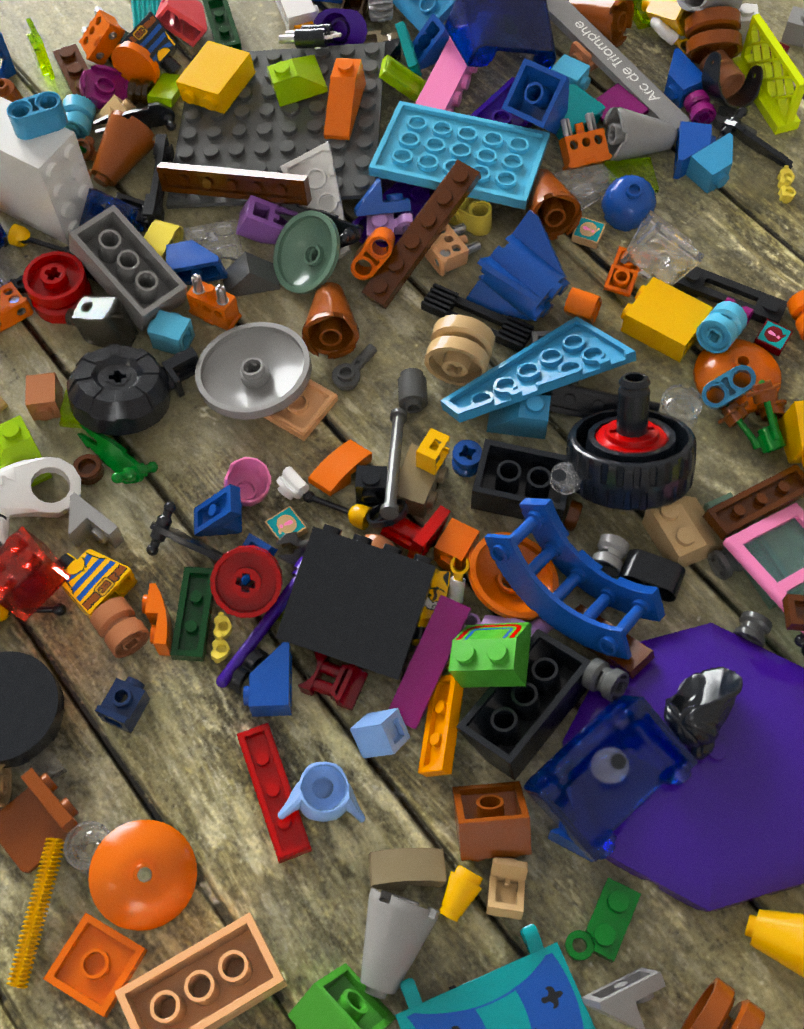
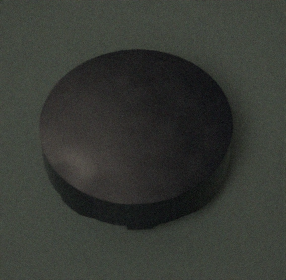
M109 344L108 347L100 348L91 353L88 352L78 361L76 368L72 371L67 381L69 405L74 418L87 429L100 434L121 436L144 431L158 423L164 417L170 405L168 374L156 359L142 348L137 349L129 346H120V344Z
M13 651L0 652V764L6 765L3 768L24 765L40 754L55 740L61 729L60 726L64 715V694L53 674L35 657Z

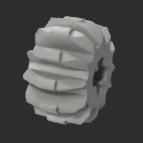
M368 0L370 20L372 22L378 21V23L392 20L393 0Z

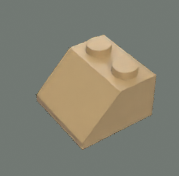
M683 496L672 504L648 509L644 514L642 524L662 557L679 563L684 568L708 558L710 552L713 550L720 551L724 546L722 544L723 540L720 539L703 518L705 511L696 497Z

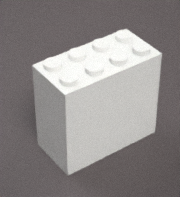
M0 97V211L69 245V233L98 215L101 210L74 131L64 127L59 131L34 139L22 140L15 135L6 109L12 102Z

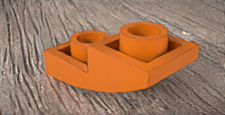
M619 246L603 290L630 297L646 253Z
M350 439L335 449L317 466L308 477V482L327 495L332 496L351 483V474L356 472L357 465L366 466L371 463L372 452Z
M149 583L148 595L144 594L142 598V613L146 614L152 625L150 629V643L154 644L159 655L170 656L173 640L170 614L156 583Z

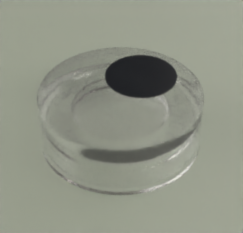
M561 462L553 467L550 475V485L556 492L568 495L579 489L581 479L572 463Z
M617 748L600 749L592 759V771L596 778L604 783H618L628 774V758Z

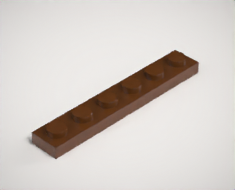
M459 160L455 162L396 243L390 257L364 287L362 293L365 297L384 309L388 307L481 179L479 171Z
M161 162L156 167L162 191L245 200H248L250 195L269 202L299 203V205L308 206L312 201L308 175Z

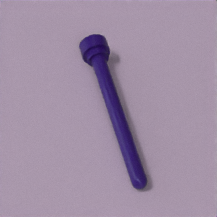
M300 557L293 566V578L281 592L276 603L266 612L217 677L216 684L218 687L225 688L228 686L235 670L243 664L249 653L255 650L285 610L303 557Z

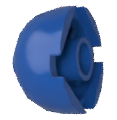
M625 175L615 179L607 187L601 202V209H603L606 222L615 229L624 232L645 227L651 220L656 207V193L651 184L642 177Z

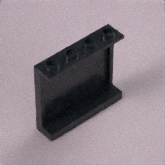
M324 524L323 529L313 526L276 638L376 673L402 680L407 668L404 666L435 573L438 574L439 568L432 565L433 559L415 553L412 559L401 555L403 551L401 548L384 544L383 549L372 546L373 540L354 534L353 539L341 536L343 530L327 524Z

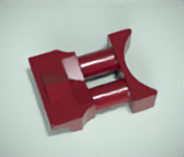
M314 651L317 660L316 670L311 678L298 684L300 691L310 696H313L315 691L330 696L337 706L352 711L368 677V673L353 664H342V666L329 662L327 655ZM325 674L336 679L334 683L322 680V675Z

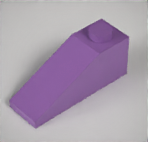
M250 195L240 211L236 234L259 243L276 244L281 230L288 222L279 214L295 216L299 213Z

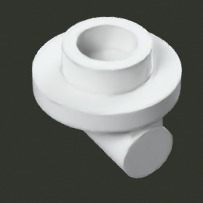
M290 466L286 467L282 472V476H279L276 480L279 485L278 491L289 500L293 498L300 499L309 490V485Z

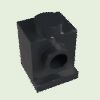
M357 465L355 480L356 504H364L373 508L377 504L384 502L387 466Z

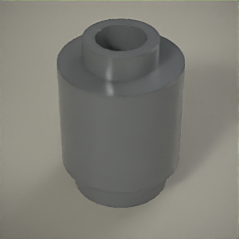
M417 368L403 370L398 378L399 407L408 413H418L428 405L427 380L423 372Z

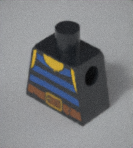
M151 11L121 42L122 44L124 41H130L143 46L151 53L150 58L153 62L157 61L160 70L163 69L169 74H177L182 67L173 58L176 53L177 43Z

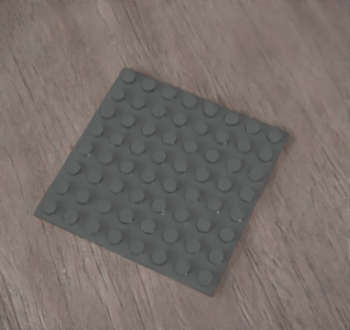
M386 43L345 44L327 46L320 49L291 48L247 51L251 55L256 73L225 114L211 111L198 105L188 104L184 101L174 163L283 173L280 166L328 141L331 146L341 200L361 199L377 178L369 175V165L379 146L383 80L379 78L382 59L385 57ZM315 55L328 92L280 107L267 73V66L292 58ZM336 58L361 59L366 81L350 140L324 139L330 76ZM168 192L166 207L167 209L236 206L245 205L247 200Z

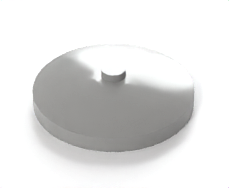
M254 322L231 328L212 340L203 350L197 361L195 380L202 399L215 412L234 419H258L285 409L303 393L310 380L312 364L308 348L296 332L276 323Z

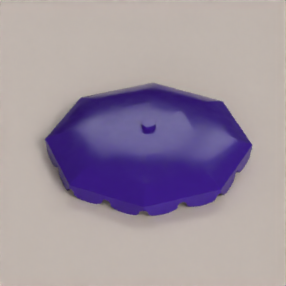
M713 623L641 641L642 644L653 650L655 658L633 679L629 677L625 693L615 703L602 698L600 692L589 690L562 741L563 755L573 785H579L603 852L602 855L606 860L640 879L655 883L660 890L680 902L706 912L722 910L761 896L772 895L803 886L804 668ZM725 667L735 671L742 677L743 688L737 695L726 722L719 730L712 753L703 760H697L688 754L686 746L675 741L668 732L664 722L665 699L677 693L679 685L685 678L706 669ZM617 753L624 755L626 758V765L620 770L613 768L611 765V758Z

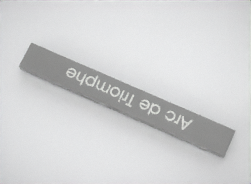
M568 0L540 1L538 8L572 42L578 41L592 55L591 60L615 84L619 83L649 108L648 116L672 123L677 133L681 121H691Z

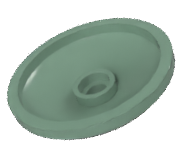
M309 210L295 215L283 227L275 244L273 265L277 279L284 288L297 294H308L316 291L330 278L336 268L340 254V236L333 220L321 212Z

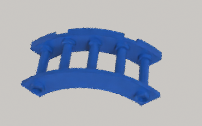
M525 498L519 504L525 521L510 535L487 534L484 537L490 555L504 578L529 608L539 614L541 619L560 633L583 646L604 653L607 656L629 660L632 656L626 637L629 631L640 618L660 622L666 615L659 588L635 583L621 576L615 579L604 573L602 565L592 559L583 549L577 551L566 538L569 533L561 522L552 499ZM532 533L542 551L528 565L518 545ZM551 560L567 577L553 593L536 576ZM576 586L596 599L584 614L577 612L563 602ZM607 607H612L626 613L617 626L604 624L596 621V619Z

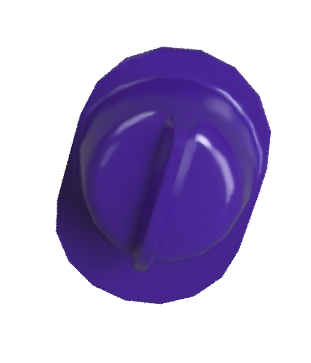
M325 9L314 20L313 24L332 23L334 31L342 33L341 37L334 38L333 43H328V46L362 44L366 40L368 32L366 21L355 10Z

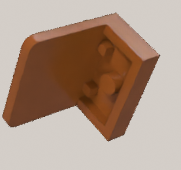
M32 767L20 776L28 788L0 810V844L24 873H31L41 864L39 861L43 859L40 857L44 856L42 852L45 851L43 847H47L44 843L48 842L45 840L46 838H59L67 842L83 829L75 818L79 812L67 797L60 800L54 793L59 788L46 772L40 776Z

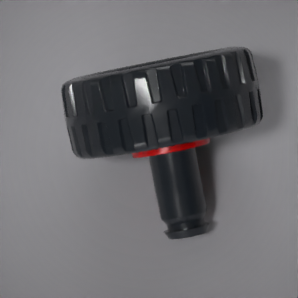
M640 372L626 373L619 380L617 409L590 414L580 419L570 429L567 437L566 471L568 466L572 476L570 482L572 489L582 498L594 504L619 510L660 508L678 501L691 488L696 466V437L692 430L679 419L665 413L649 410V385L651 382L646 374Z

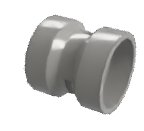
M609 533L600 536L597 544L598 552L593 554L592 559L603 566L602 571L611 577H616L620 574L623 566L621 560L626 557L630 545L620 536Z

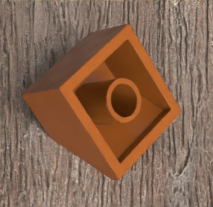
M520 781L452 787L461 861L471 860L479 862L495 857L517 858L522 855H532L530 815Z

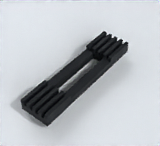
M156 134L153 149L155 166L150 194L145 195L142 213L147 230L155 219L164 221L163 200L165 191H162L156 167L161 162L170 163L171 161L173 163L174 149L172 144L169 146L167 134Z
M683 262L672 285L695 298L700 296L718 304L725 301L727 297L736 300L739 306H748L754 309L751 319L762 324L767 319L779 324L787 307V301ZM707 282L756 301V306L705 287L704 284Z
M436 283L433 284V288L431 287L430 292L427 293L424 301L422 300L421 310L440 318L447 315H458V313L452 311L454 307H458L501 326L502 329L499 331L492 329L495 335V342L517 352L524 349L531 337V333L534 331L533 325L510 315L508 317L464 299L459 296V293Z

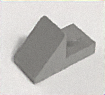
M75 492L70 496L68 534L76 548L91 534L101 544L107 541L115 549L124 541L118 526Z
M641 967L581 998L583 1004L627 1027L645 1029L637 1004L653 999L654 992L666 987L660 971Z

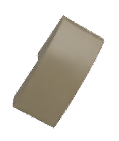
M396 848L374 851L368 855L370 888L404 891L408 885L442 888L447 882L443 849Z

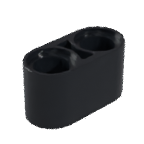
M631 549L628 551L619 577L621 576L646 586L658 587L661 600L672 602L678 596L686 570L679 563L644 550Z

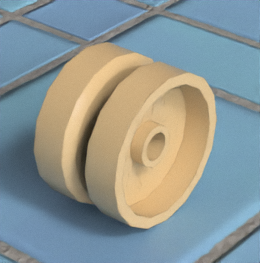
M460 314L442 317L434 325L431 343L428 345L425 355V366L436 378L449 384L464 386L488 371L490 357L495 345V335L492 329L484 322L473 317Z

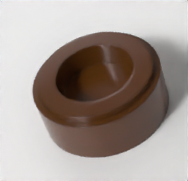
M82 455L73 463L74 468L81 477V484H95L104 475V466L96 455Z
M573 499L563 521L566 530L571 532L574 531L583 508L581 502Z

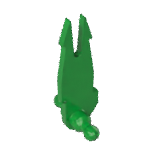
M79 424L96 442L84 433H78L77 435L87 448H91L108 467L115 471L111 476L114 483H138L148 473H155L158 470L156 462L152 461L146 465L139 463L127 454V450L115 440L104 434L91 431Z

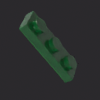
M202 0L214 42L242 50L228 1Z
M184 567L170 652L172 660L202 662L205 660L214 601L210 588V576L213 568Z

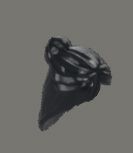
M725 667L706 669L685 678L679 685L677 693L665 699L664 722L667 730L675 741L686 746V750L692 758L703 760L712 753L719 730L726 722L736 697L743 688L742 677L735 671Z

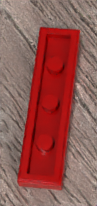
M269 723L238 733L239 744L279 864L311 852L312 848L299 810L283 820L278 818V813L285 805L292 790Z

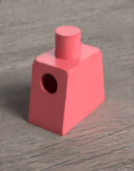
M162 0L160 2L155 17L166 30L194 47L207 31L202 3L198 0Z

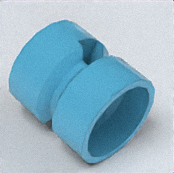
M78 94L66 96L62 103L68 118L65 128L74 131L77 139H84L86 136H90L96 112L95 105L88 98Z
M723 301L717 304L697 327L696 337L701 347L711 353L727 351L746 328L748 320L744 309L731 301Z

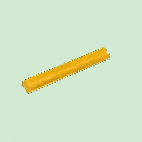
M52 837L45 839L48 841L44 843L47 847H43L45 851L42 854L44 856L40 857L43 860L39 861L42 865H39L40 869L37 870L40 874H36L38 878L34 879V881L37 883L33 884L37 888H32L34 892L30 894L34 897L29 898L32 900L28 902L31 906L27 907L30 911L25 912L28 915L24 916L27 920H24L23 923L27 925H22L24 930L20 931L24 934L19 935L23 939H19L18 941L21 944L16 945L20 948L15 949L19 953L14 954L18 958H13V961H16V963L11 964L15 968H10L14 972L9 973L12 977L7 978V980L11 981L6 983L9 986L22 989L28 988L26 983H29L27 978H30L28 974L32 973L30 970L33 969L31 964H34V961L32 960L36 958L33 955L37 954L34 950H38L36 945H39V942L37 941L41 940L38 936H42L39 931H43L41 926H44L41 922L46 921L43 917H47L44 913L48 912V910L45 908H49L47 903H50V901L47 899L52 898L48 894H53L50 890L54 889V887L51 885H55L53 880H57L53 876H58L55 871H59V869L55 867H60L57 862H61V860L58 858L63 856L59 853H64L60 849H65L62 844H66L63 839Z

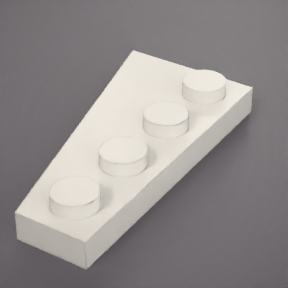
M328 141L280 166L283 173L308 175L312 201L308 206H298L324 210L338 215L339 219L345 221L331 146ZM350 245L340 248L339 259L352 253Z

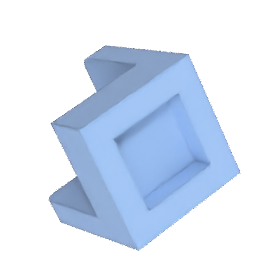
M398 708L367 713L350 728L363 758L395 754L411 738Z

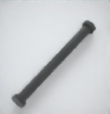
M394 408L390 412L392 429L384 504L380 508V515L386 520H394L399 516L397 495L403 427L408 415L406 410L402 408Z

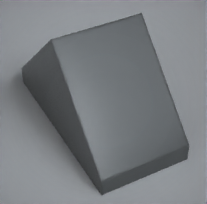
M246 251L226 269L228 278L223 279L226 292L236 297L280 289L273 263Z

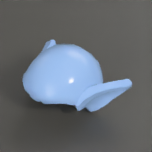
M315 762L310 764L302 773L300 781L295 785L285 805L278 813V818L283 820L300 809L302 814L310 820L327 822L337 820L347 811L360 823L365 821V816L359 807L351 785L348 783L346 774L340 766L331 762Z

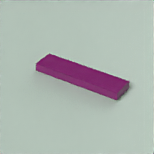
M443 595L440 596L389 707V709L398 708L405 725L415 730L419 727L450 659L452 640L463 630L472 610L470 607Z

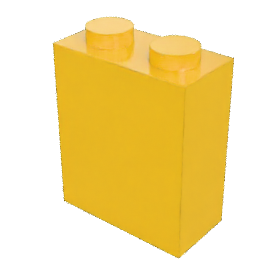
M207 41L176 80V84L182 100L186 103L225 114L256 72L249 52Z
M653 277L647 286L642 285L639 288L634 303H628L621 314V319H623L621 331L680 363L697 339V327L709 315L713 307Z

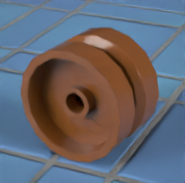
M730 6L709 7L690 14L684 20L685 37L688 39L686 42V56L693 63L700 64L707 55L716 50H724L731 59L742 52V34L739 32L741 29V12L737 8Z
M717 977L702 993L681 1029H761L765 1018V1011L749 999L737 1003L732 1009L735 1001V989Z

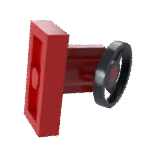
M397 499V505L404 508L399 512V516L396 519L386 520L379 514L377 519L371 520L380 511L381 505L384 504L382 502L368 511L366 520L370 527L382 528L380 532L382 536L409 550L407 557L413 559L415 553L423 556L426 555L443 533L451 511L440 505L422 528L405 518L409 512L408 505L405 500Z

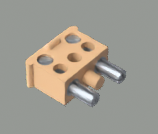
M464 223L453 227L447 224L425 254V258L441 276H445V273L467 264L468 255L481 249L479 241L465 245L468 243L467 236L465 234L458 236L466 232V225Z

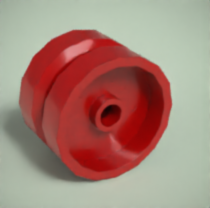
M63 251L48 252L33 259L25 268L22 278L24 288L31 299L35 312L41 319L52 324H66L76 321L85 315L92 306L93 291L83 264L75 255Z
M255 545L238 546L227 551L215 563L210 576L211 593L216 604L227 614L239 618H253L267 612L276 603L283 585L282 569L277 559L266 549ZM245 574H249L250 579L254 581L252 585L245 586L242 583V578Z

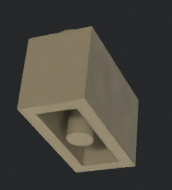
M411 443L400 468L397 499L406 501L409 508L408 514L424 519L427 510H433L436 504L438 492L435 491L438 484L443 485L445 483L449 468L445 467V460L436 475L416 467V451L419 446ZM399 506V511H402L404 507Z

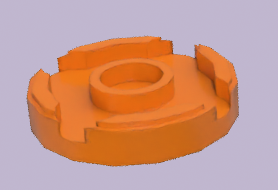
M124 41L122 44L119 43L112 51L111 60L113 67L121 72V76L125 80L127 79L128 82L134 78L140 82H145L146 80L153 81L155 85L160 77V68L157 61L153 62L150 58L151 53L143 46L134 42Z

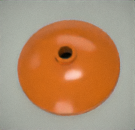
M736 339L728 350L723 353H711L703 349L695 362L693 377L695 385L702 395V390L707 383L740 364L749 366L754 370L756 383H759L760 380H771L772 385L781 384V371L776 360L767 350L753 342ZM740 372L734 376L733 382L736 386L744 388L750 384L751 378L747 373ZM713 388L707 393V399L712 403H719L724 398V392L719 388ZM747 395L734 401L738 405L748 401L749 404L744 407L748 413L758 410L757 405L761 404H754L753 397H747Z
M500 532L495 534L510 535L511 533ZM527 537L518 545L528 565L542 551V548L537 543ZM483 538L470 554L468 569L469 582L478 599L492 612L504 618H517L526 621L539 617V614L529 608L506 581L492 559L486 540ZM551 560L536 576L553 593L559 587V579L555 565Z
M137 820L121 825L102 840L92 857L88 881L93 902L106 919L124 929L144 931L167 924L184 910L195 890L197 862L192 847L178 830L160 821ZM144 867L149 868L151 871V878L147 882H141L137 877L138 871Z

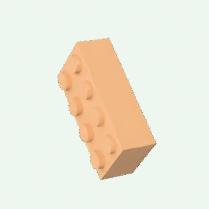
M248 913L116 990L115 994L131 1029H217L287 987L288 984L256 920L251 913Z

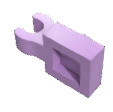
M394 213L367 215V238L379 227L391 229L394 235H403L413 222V214L403 213L396 219H394ZM378 239L375 242H384V240Z

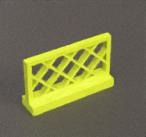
M752 15L741 56L732 58V60L745 75V79L753 66L758 65L762 67V84L759 94L753 102L773 133L777 135L798 129L801 120L796 113L804 94V78L761 15Z

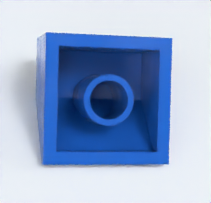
M524 58L501 109L556 135L561 126L560 121L564 119L568 111L569 78Z

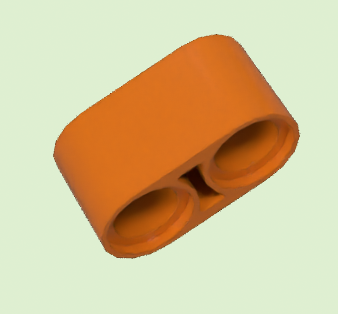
M387 227L376 228L356 251L351 263V272L357 279H370L390 257L395 244V235L391 229ZM378 239L384 240L388 246L380 247L375 241ZM359 260H367L371 266L363 267L360 265Z
M572 287L564 306V312L568 316H577L588 323L594 324L602 304V299L596 294Z

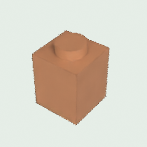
M55 372L26 376L25 405L34 421H48L52 418L63 417V388Z

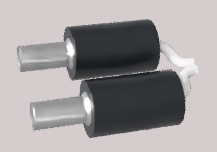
M332 23L302 25L301 29L286 31L285 35H279V44H295L297 49L326 48L328 43H333L334 38L341 37L342 33L334 31Z

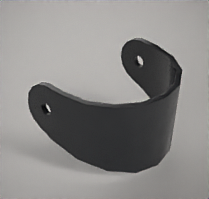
M715 51L707 57L701 78L703 90L707 92L711 100L732 109L751 105L758 96L762 84V67L758 65L753 66L749 70L741 89L734 96L725 99L720 86L721 54Z

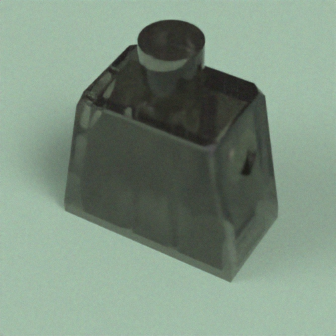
M84 296L81 298L76 309H68L65 315L66 323L76 326L87 343L102 348L108 347L109 344L131 347L139 333L120 298Z

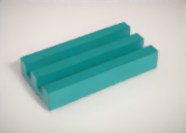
M403 21L396 23L395 27L408 68L422 77L407 26Z

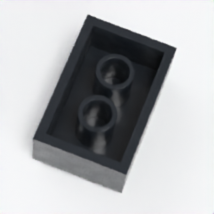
M485 439L472 489L471 508L525 520L519 506L525 498L552 499L555 510L562 522L572 478L568 466L566 471L567 455ZM557 469L565 471L566 479L556 481L553 479L552 473Z

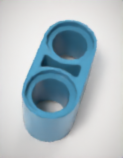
M46 91L10 103L6 109L15 135L22 140H30L59 131L68 123L61 98L58 93L53 91Z
M739 365L707 383L702 390L704 404L712 410H718L749 393L756 383L754 370L749 366ZM740 372L747 373L751 378L750 384L744 388L736 386L733 382L734 376ZM713 388L721 389L724 392L723 400L719 403L710 402L707 399L708 391Z

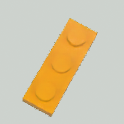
M451 674L441 676L428 705L418 773L426 777L452 774L458 732L456 726L459 724L464 688L459 685Z

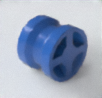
M462 440L454 446L452 451V468L459 476L472 477L476 475L482 454V448L478 443L472 440Z

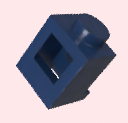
M127 677L125 681L116 678L102 704L96 707L95 712L102 721L131 734L148 705L150 697L143 690L145 685L139 680L132 677ZM124 695L128 696L125 702L120 703Z

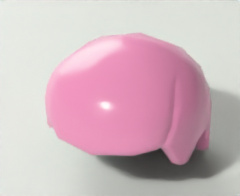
M243 457L230 464L224 479V488L229 484L240 487L242 506L252 507L262 502L267 496L271 485V475L267 465L257 458Z

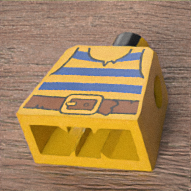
M92 549L86 550L78 559L69 553H65L59 558L56 565L64 573L59 579L61 587L89 619L94 610L101 604L114 597H125L137 583L131 568Z

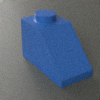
M679 48L674 49L664 94L680 109L684 107V100L690 93L696 90H703L702 71Z
M680 122L675 144L673 179H679L686 175L691 156L716 141V136H712V124Z
M194 240L166 245V263L187 286L193 285L191 277L194 274L200 275L203 282L228 278V273L220 258Z
M282 642L249 674V686L243 687L244 706H249L252 717L292 715V650L290 642Z

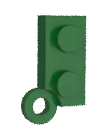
M607 878L586 930L573 931L566 938L564 946L568 956L576 961H584L593 953L613 963L641 893ZM575 939H582L585 942L586 949L584 952L579 953L574 950L572 944Z

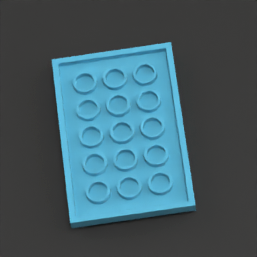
M399 101L369 165V175L436 190L455 162L459 160L481 174V179L468 197L525 210L549 143L550 132Z

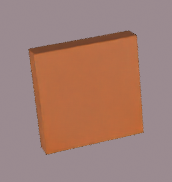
M85 913L43 979L102 1017L107 1018L118 1000L115 991L128 984L148 950L88 913Z

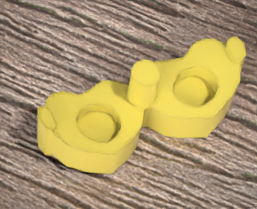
M785 165L777 176V186L780 189L778 192L779 200L787 204L793 200L797 192L791 187L795 175L789 169V166Z
M219 612L218 616L214 618L215 628L213 635L215 640L212 642L211 659L215 663L224 661L230 654V648L225 639L230 636L232 625L229 618L223 612Z

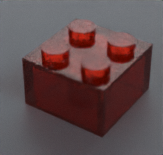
M22 526L16 533L9 536L0 547V605L25 622L71 575L48 546Z

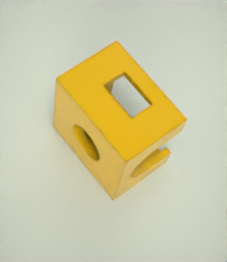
M430 428L416 451V467L436 475L449 454L450 448L445 447V445L450 441V436Z

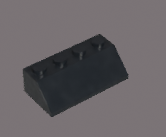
M537 629L530 639L526 686L489 687L456 726L457 730L488 763L515 781L587 691L582 685V677L591 661Z

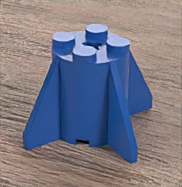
M529 210L514 232L505 238L509 242L505 247L498 245L490 256L480 258L477 264L482 267L481 272L484 275L478 277L479 281L466 299L501 315H510L536 322L540 317L544 318L553 308V304L550 302L556 295L561 296L570 285V282L566 280L567 276L562 269L540 217Z

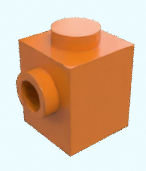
M451 518L434 546V561L442 569L451 571L450 563L456 556L455 568L457 570H464L466 559L468 558L469 560L471 552L479 543L480 531Z

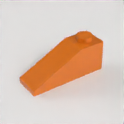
M336 58L330 76L324 139L350 140L366 85L361 59Z

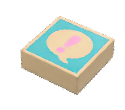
M581 217L579 225L572 234L571 242L597 249L605 231L606 223Z
M291 506L286 507L264 521L265 526L276 541L285 533L297 532V537L299 538L308 532L306 525ZM290 543L280 544V546L284 548Z

